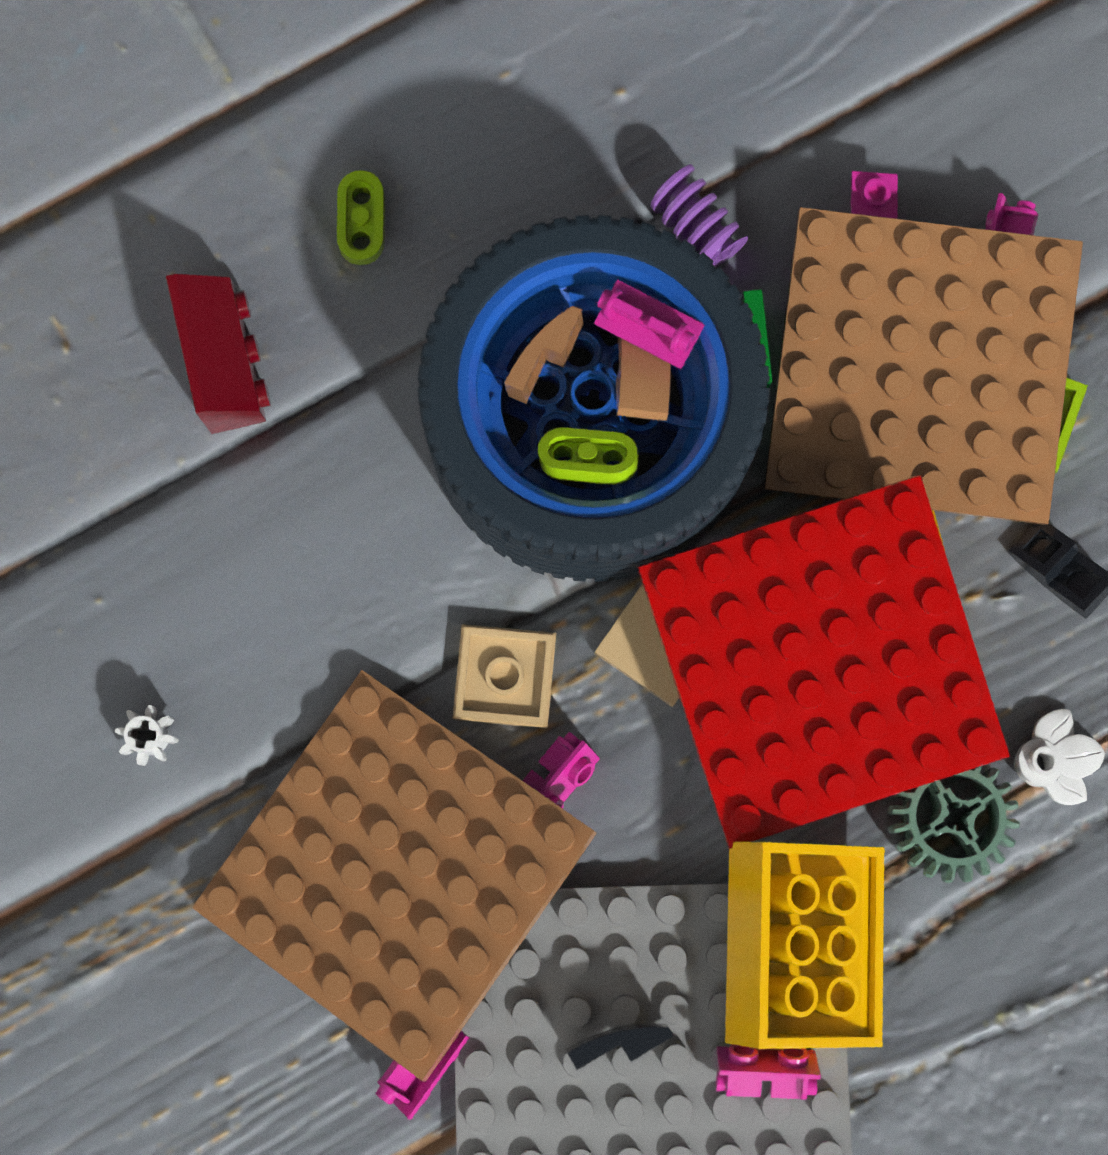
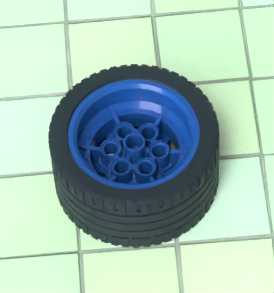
M575 215V219L567 220V217L555 218L552 223L545 224L543 221L531 225V229L527 231L521 229L511 234L510 239L506 241L502 239L492 245L491 251L480 254L474 259V265L471 268L467 266L458 276L459 281L456 284H451L445 293L444 302H440L434 312V322H430L426 332L427 343H423L420 355L421 365H419L418 382L420 386L418 387V402L426 441L441 487L446 497H449L456 513L462 517L463 522L471 531H476L477 537L486 545H491L494 551L505 557L507 555L510 557L513 563L521 567H530L533 572L542 575L546 572L552 574L553 578L565 580V577L573 578V581L586 582V579H594L595 582L608 581V578L614 577L618 580L629 578V574L633 573L639 575L638 566L687 551L690 546L698 543L704 537L706 531H710L726 512L759 446L768 412L766 408L769 403V389L766 387L769 382L768 366H765L767 359L765 346L760 343L761 333L758 324L753 323V313L749 305L741 300L743 295L736 285L729 283V276L720 267L717 269L713 265L711 258L704 252L700 254L695 251L696 247L688 241L683 240L681 242L676 239L677 235L665 229L663 232L656 230L655 225L642 222L641 225L634 223V219L621 217L620 220L612 219V215H598V218H589V215ZM617 279L705 325L682 369L671 365L670 371L678 388L680 407L669 401L666 421L651 419L647 424L635 425L626 416L617 415V375L613 371V367L619 363V345L617 343L613 346H607L594 324L601 311V308L597 305L605 289L612 290ZM571 306L581 309L584 325L572 350H587L593 358L592 361L585 366L577 367L567 360L564 368L546 361L536 384L543 381L553 383L558 388V393L552 399L541 400L536 398L531 392L525 404L508 397L504 383L512 367L532 339L549 322ZM590 400L598 402V409L596 410L585 407L588 406ZM502 415L525 423L528 426L516 446L513 445L507 433ZM552 427L611 431L629 436L636 444L637 456L647 455L661 457V459L650 470L639 477L636 470L635 474L623 483L610 485L581 482L583 488H576L558 483L560 480L553 479L543 472L539 463L538 444L547 430ZM561 457L558 460L569 461L571 458ZM611 461L608 462L606 465H616L620 462Z

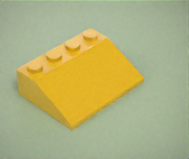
M733 842V848L729 849L725 1043L757 1049L882 1047L884 847Z

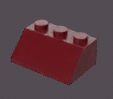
M190 274L167 275L166 280L197 416L211 434L267 422L263 407L271 406V401L265 379L257 380L253 363L260 362L261 356L255 334L247 335L244 319L250 318L251 312L245 290L237 291L230 277Z

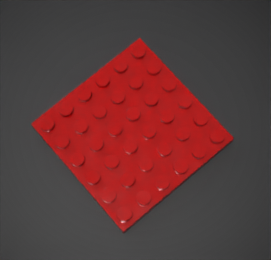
M921 475L637 567L729 849L733 848V842H752L1010 757Z

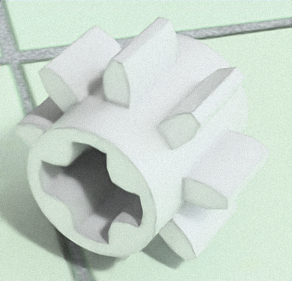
M148 705L145 709V716H139L131 710L126 711L130 721L125 728H115V732L124 736L126 742L120 748V754L128 755L134 751L138 752L136 761L138 765L142 766L147 764L149 755H154L159 760L166 761L167 756L163 750L168 743H178V739L169 735L167 729L174 722L173 717L165 716L159 721L156 720L157 710L152 705ZM149 727L150 730L156 732L155 741L149 740L145 743L137 739L139 730L146 731Z

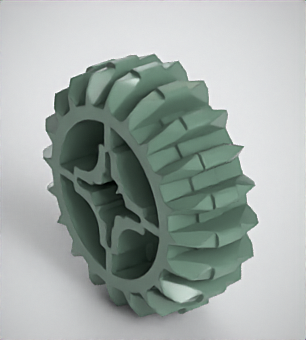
M982 766L950 776L968 782L979 791V794L965 800L957 798L950 788L945 789L940 780L893 795L903 800L902 806H888L887 813L890 815H901V823L889 825L888 832L890 834L904 833L905 839L897 842L894 847L897 852L913 848L914 852L907 860V864L910 867H916L925 859L923 876L932 878L941 866L942 882L952 883L957 868L962 882H970L973 880L972 865L980 875L986 876L991 873L986 857L997 864H1002L1006 860L1004 854L997 846L999 844L1003 847H1014L1016 841L1012 837L1005 835L1004 832L1005 828H1019L1020 821L1007 819L1006 811L1015 810L1019 805L1016 800L1004 802L1001 795L1009 792L1012 788L1009 782L1001 783L997 786L992 783L999 774V770L996 767L989 768L983 774H980ZM928 788L931 794L928 798L932 804V815L929 820L918 828L916 820L917 805L922 793ZM948 804H950V810L970 807L962 812V816L957 819L958 831H956V825L938 826L935 828V826L944 822V818L949 815ZM987 807L989 813L988 829L983 841L978 846L976 840L979 837L974 829V820ZM946 834L951 837L956 846L961 845L966 855L959 858L944 856L933 850L925 841L932 837Z

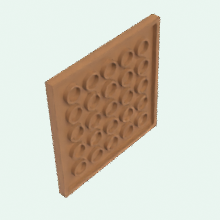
M800 207L797 215L763 490L843 500L921 475L931 509L934 511L1043 525L1049 524L1083 241Z
M361 670L192 908L418 1079L427 1081L597 833Z

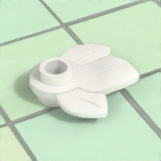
M1058 709L1041 716L1035 722L1032 740L1023 743L1018 749L1014 759V768L1021 780L1034 787H1043L1053 801L1063 805H1075L1087 800V791L1082 778L1093 774L1100 768L1105 752L1095 739L1083 734L1074 735L1071 711L1068 709ZM1038 754L1043 759L1044 770L1037 764Z

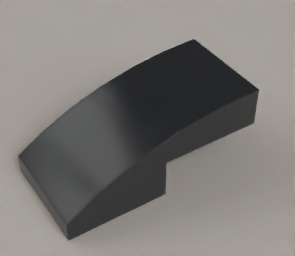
M1034 523L1008 550L1009 555L1031 576L1085 619L1108 596V571L1079 552L1077 542L1051 524Z
M632 1024L597 1033L566 1048L576 1070H579L620 1044L630 1062L674 1037L667 1024Z

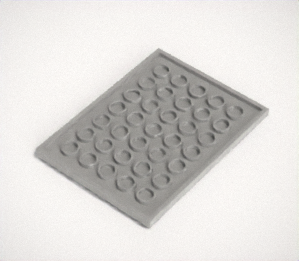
M728 883L559 888L462 1029L469 1039L455 1059L457 1155H852L847 1047L805 1048L806 1050H815L821 1074L820 1079H817V1094L807 1095L806 1100L771 1098V1081H762L761 1097L726 1096L725 1091H716V1071L719 1070L716 1047H730L732 1045L725 1043ZM632 1024H667L674 1037L630 1062L620 1044L579 1070H576L566 1048L597 1033Z

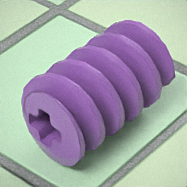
M689 164L672 174L657 189L651 201V208L655 213H663L661 221L665 227H675L673 234L677 235L676 239L681 242L686 240L696 247L695 251L700 254L704 252L713 260V265L717 267L732 258L745 245L748 236L735 241L732 239V236L739 228L738 223L733 222L722 226L721 222L727 215L728 210L725 207L713 212L710 210L717 196L715 193L704 197L698 195L706 182L703 178L692 183L688 182L689 177L695 170L694 166Z

